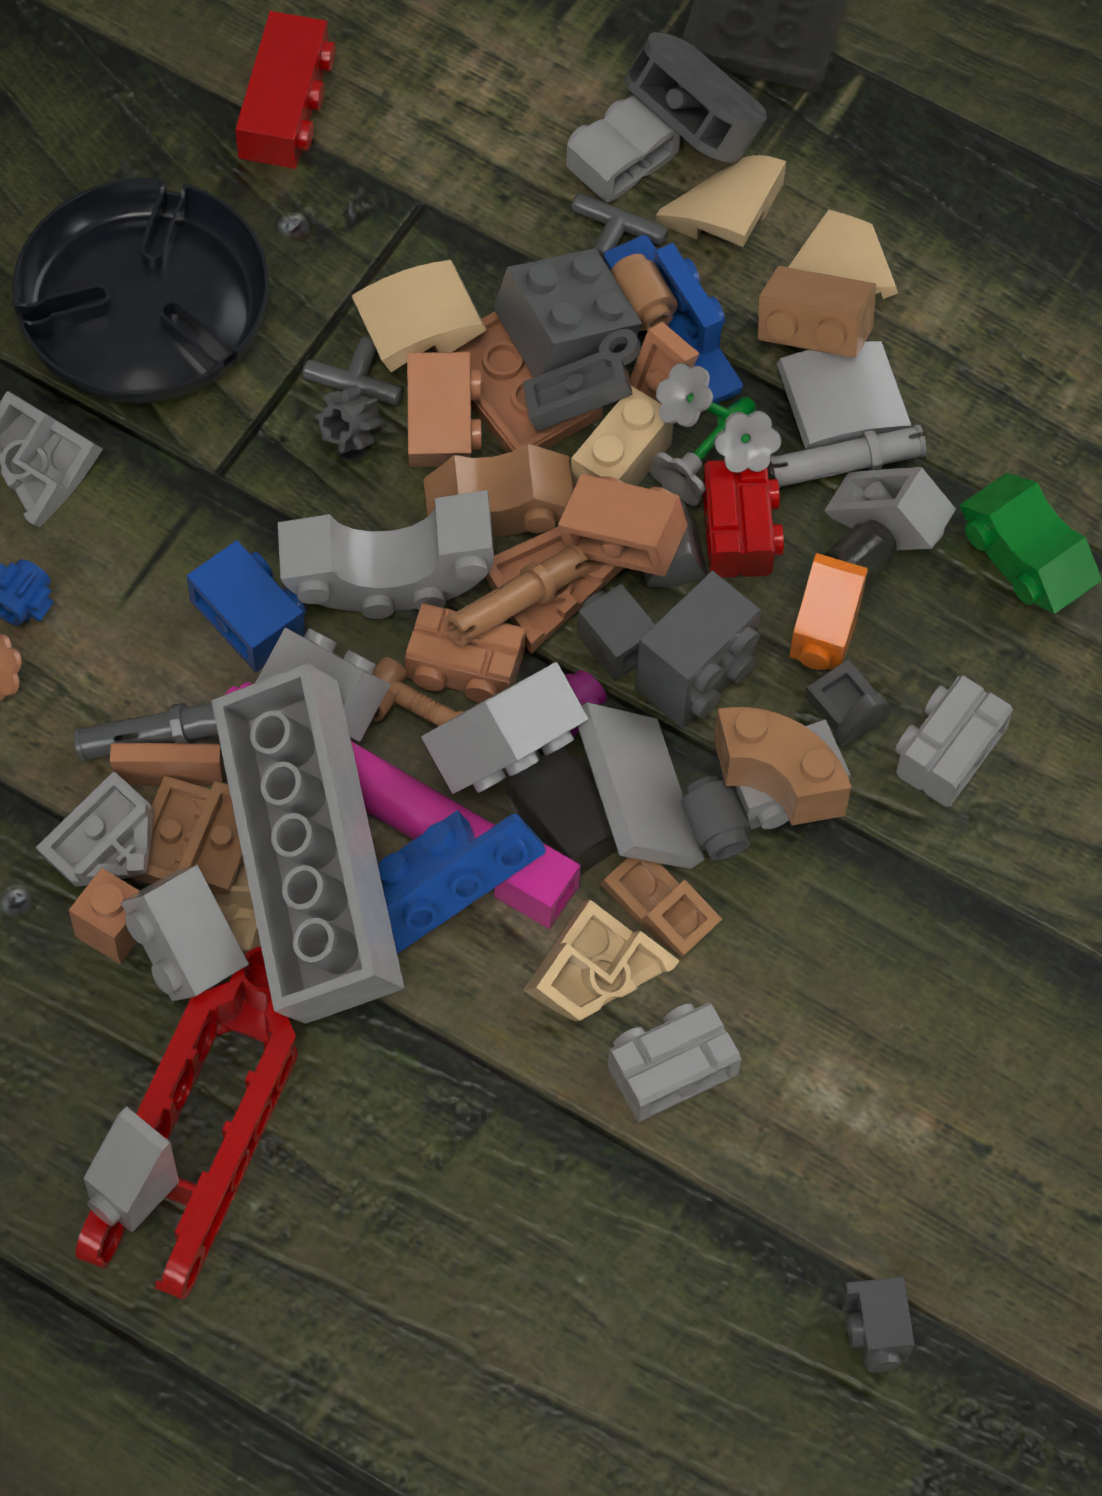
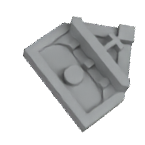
M113 771L35 848L43 858L75 887L88 885L101 867L120 879L143 875L147 871L154 809L148 801Z

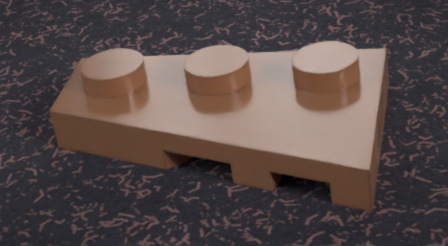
M559 527L494 555L492 567L485 576L492 590L519 576L521 569L531 562L540 564L564 550L565 544ZM587 559L577 564L578 567L585 563L589 564L590 569L587 575L579 577L557 590L555 597L545 604L536 602L509 618L513 625L526 628L525 646L530 654L569 620L590 596L599 592L624 567Z

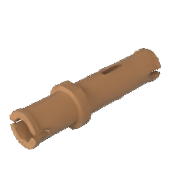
M570 544L564 550L540 564L531 562L521 569L519 576L457 612L447 615L444 618V626L457 625L446 631L448 636L456 645L464 647L471 640L536 602L542 604L549 602L555 597L557 590L589 573V564L585 563L579 567L577 566V564L587 560L586 555L578 546Z

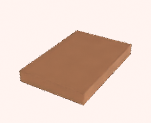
M496 312L482 318L487 329L485 332L453 351L470 352V369H480L481 400H471V407L507 453L513 452L527 443L548 449L602 418L603 407H599L537 431L529 419L523 381L534 376ZM434 345L432 347V353L439 352Z

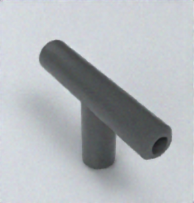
M582 193L576 194L571 205L573 212L605 224L593 248L597 249L603 260L605 251L616 247L624 232L636 237L646 235L652 243L659 246L663 245L667 239L668 228L666 226Z
M370 337L360 338L347 370L310 359L304 363L302 369L303 379L339 390L359 386L360 396H366L370 399L376 398L380 402L394 406L400 404L404 392L402 386L367 376L377 352Z

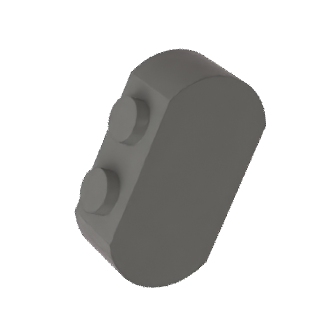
M662 32L651 33L624 76V83L628 90L695 149L719 161L727 163L739 162L767 119L766 110L757 100L696 47L670 34Z

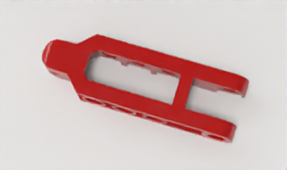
M261 946L253 948L244 955L249 965L235 972L229 982L191 997L136 1113L142 1120L169 1140L216 1037L229 1031H234L263 1043L265 1047L264 1053L255 1072L249 1070L245 1078L246 1092L232 1122L226 1120L222 1128L223 1142L209 1172L203 1171L197 1184L179 1178V1183L165 1197L186 1205V1208L174 1232L177 1242L166 1264L162 1280H156L155 1289L182 1300L187 1298L199 1276L298 1058V1052L294 1045L296 1035L289 1018L274 1012ZM90 1210L77 1241L75 1257L105 1269L113 1259L127 1228L118 1221L113 1226H110Z

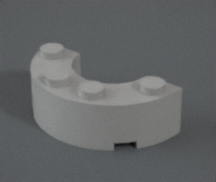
M488 490L435 498V509L426 519L413 526L391 531L372 532L352 529L338 523L330 514L278 522L280 578L284 585L298 596V600L306 604H318L339 610L362 612L363 616L370 619H383L391 616L394 611L420 610L422 603L443 608L447 600L463 594L482 581L489 573L494 561Z

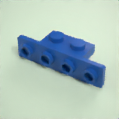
M646 235L605 251L604 262L610 271L618 261L632 254H643L647 260H651L656 264L678 302L673 319L667 326L699 352L695 366H700L709 373L708 387L713 393L712 402L717 404L740 394L743 384L720 349L722 325L725 324L724 312L718 300L714 296L708 297L701 287L699 273L692 260L689 258L683 259L674 243L656 249Z
M457 810L441 822L431 825L422 835L396 853H391L381 860L378 868L397 954L545 854L546 849L542 840L519 815L511 814L475 839L469 821Z

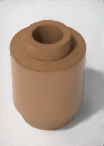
M632 254L618 261L610 272L642 322L639 331H648V329L660 322L668 325L673 319L678 302L656 264L651 260H647L643 254Z

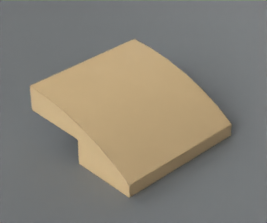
M451 260L432 262L400 271L351 295L382 362L390 372L407 363V353H423L434 345L439 352H453L487 330Z

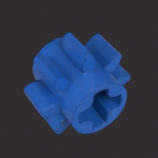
M19 559L16 564L11 562L8 567L0 563L1 619L16 626H20L24 621L29 622L31 618L38 622L41 621L54 601L48 597L52 592L48 588L51 584V579L40 567L24 559Z

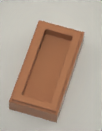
M111 744L112 772L115 771L129 785H160L164 775L198 786H212L214 781L223 783L224 767L221 746L218 744Z

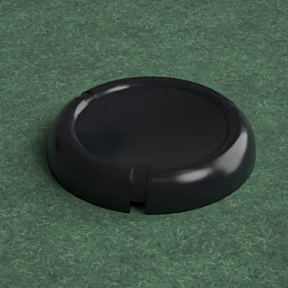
M135 178L105 183L78 193L64 201L43 218L29 235L18 256L13 275L12 293L13 304L20 320L19 326L33 353L50 372L65 383L94 397L115 402L142 404L162 402L189 395L215 382L227 369L234 366L251 347L263 323L268 303L269 277L265 254L257 236L244 218L230 205L211 193L189 184L183 183L182 191L178 193L167 191V180Z

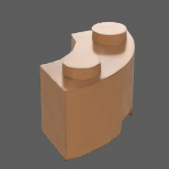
M528 443L513 452L494 457L470 458L453 455L424 478L427 517L435 509V498L488 490L492 538L506 537L525 532L543 533L553 529L556 525L555 522L561 519L573 493L569 456Z
M728 707L717 710L714 742L726 786H748L768 794L783 807L791 825L846 815L852 788L840 760L817 734L787 716L764 709Z

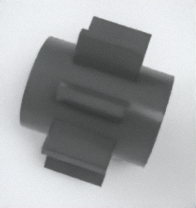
M359 386L350 387L343 390V392L337 390L324 396L328 407L321 413L315 414V418L319 420L320 429L323 434L321 439L323 441L329 440L332 443L338 444L340 453L356 449V446L362 449L375 443L374 437L370 432L375 430L376 427L383 425L384 422L379 418V411L376 406L378 400L376 398L370 399L366 396H360Z

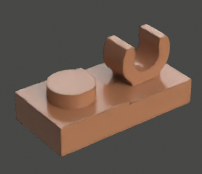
M660 322L648 329L630 377L631 386L659 402L656 398L658 385L663 380L669 379L670 371L675 365L683 363L691 368L694 367L699 352L666 324Z

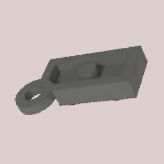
M630 329L615 330L602 340L598 353L523 381L529 419L537 431L633 395L629 372L625 365L631 363L641 350V343L635 332ZM627 343L624 350L612 353L616 346Z

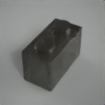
M561 747L546 756L543 754L538 758V762L507 778V802L544 844L580 864V875H582L618 851L599 791L593 785L594 778L590 769L580 757L575 756L571 758L567 751Z

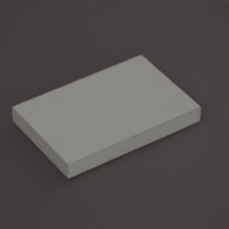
M588 702L582 705L588 720L578 725V729L619 855L692 869L703 862L702 851L681 804L683 794L658 719Z

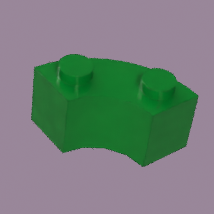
M1005 473L959 505L967 521L965 533L971 544L978 550L986 552L1000 572L1012 583L1016 595L1026 605L1030 606L1035 603L1055 614L1102 581L1086 537L1071 529L1056 514L1047 502L1037 482Z

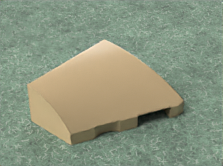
M762 155L743 157L739 162L730 164L659 209L655 222L696 240L703 230L744 247L758 220H764L783 186L786 161Z

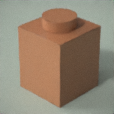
M101 867L69 909L75 937L118 964H121L137 941L132 937L126 926L125 917L127 914L120 902L136 894L139 890Z

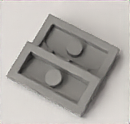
M866 341L856 358L806 350L782 357L776 364L805 449L862 438V434L865 431L874 430L876 434H881L912 426L882 341Z

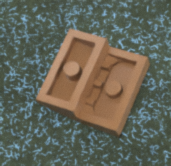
M164 775L151 805L154 809L147 871L146 874L130 878L153 884L174 871L198 865L212 894H229L243 860L229 786L214 781L212 788L208 789Z

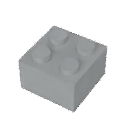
M555 662L424 734L421 738L452 794L472 784L477 793L506 778L502 770L503 768H506L511 777L538 762V758L541 757L538 751L539 748H542L546 756L572 742L574 738L570 730L587 721L588 717L560 666Z

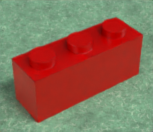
M269 11L235 129L238 159L296 169L301 150L309 151L314 131V122L310 121L313 110H321L324 99L325 83L321 81L323 71L331 72L335 59L336 44L328 40L327 20Z

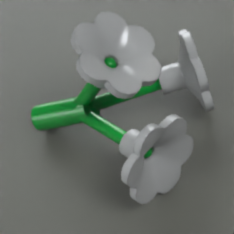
M680 363L671 369L669 379L663 380L657 387L656 398L661 403L659 409L661 420L668 424L678 423L684 427H691L698 421L700 413L707 411L718 416V426L694 453L687 452L682 459L672 458L663 452L657 453L653 457V464L649 470L653 478L661 483L662 488L675 495H679V498L687 504L696 506L702 499L701 495L705 492V486L695 474L702 467L701 460L714 445L718 453L724 456V463L730 471L738 473L749 468L752 471L759 472L769 466L770 454L780 448L781 437L776 430L771 428L770 417L765 412L755 411V403L751 398L742 397L728 408L712 402L713 393L708 387L710 380L708 371L700 366L691 368L686 364Z

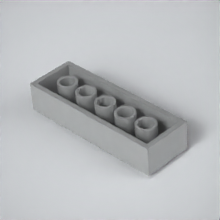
M306 663L211 700L274 1012L307 1024L405 989L338 681L311 664Z

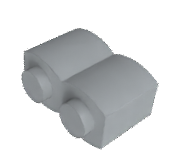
M632 95L627 99L615 101L606 111L604 119L598 120L589 126L582 125L572 133L567 143L566 167L603 201L608 203L628 192L643 176L652 174L670 161L679 151L680 134L638 97Z

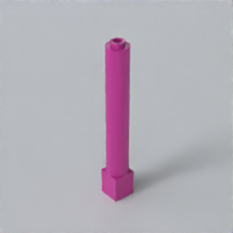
M245 682L239 688L232 686L225 695L250 686L253 683ZM351 741L366 813L412 840L422 835L431 825L441 822L457 810L469 821L475 839L495 826V824ZM544 844L545 854L494 888V897L544 927L551 929L579 888L581 865Z

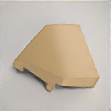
M829 209L788 267L876 283L875 294L881 292L883 299L898 294L873 224Z

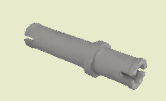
M919 424L881 434H876L874 430L863 432L862 438L779 456L773 455L771 456L768 469L770 477L778 479L780 489L783 486L866 468L869 471L882 470V466L885 464L917 457H926L925 436L919 437L923 433L922 427Z

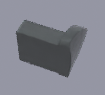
M682 499L680 501L688 526L666 576L663 577L644 572L648 587H673L701 581L708 575L697 522Z
M849 659L806 687V699L823 719H826L829 726L835 731V739L841 745L849 744L869 733L882 723L892 710L890 703L883 695L876 692Z

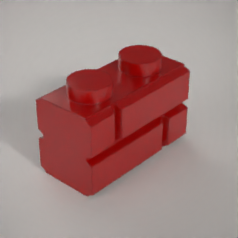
M724 460L708 461L704 464L702 482L705 486L703 505L709 573L713 570L721 578L737 577L738 575H743L744 577L768 576L773 571L775 556H783L784 552L782 524L772 523L771 510H779L778 479H768L767 468L759 472L747 468L742 472L736 473L726 467Z

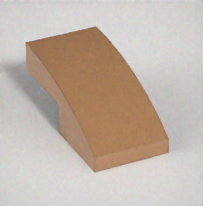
M628 857L600 884L632 918L680 957L689 952L723 920L685 879L679 884L660 863Z

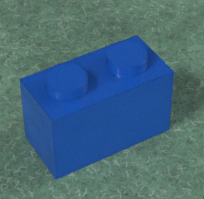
M238 540L186 575L189 597L192 604L255 673L266 664L284 628L303 637L305 636L304 614H306V609L303 602L299 601L298 596L288 588L283 590L273 580L272 570L265 559L257 552L250 554Z

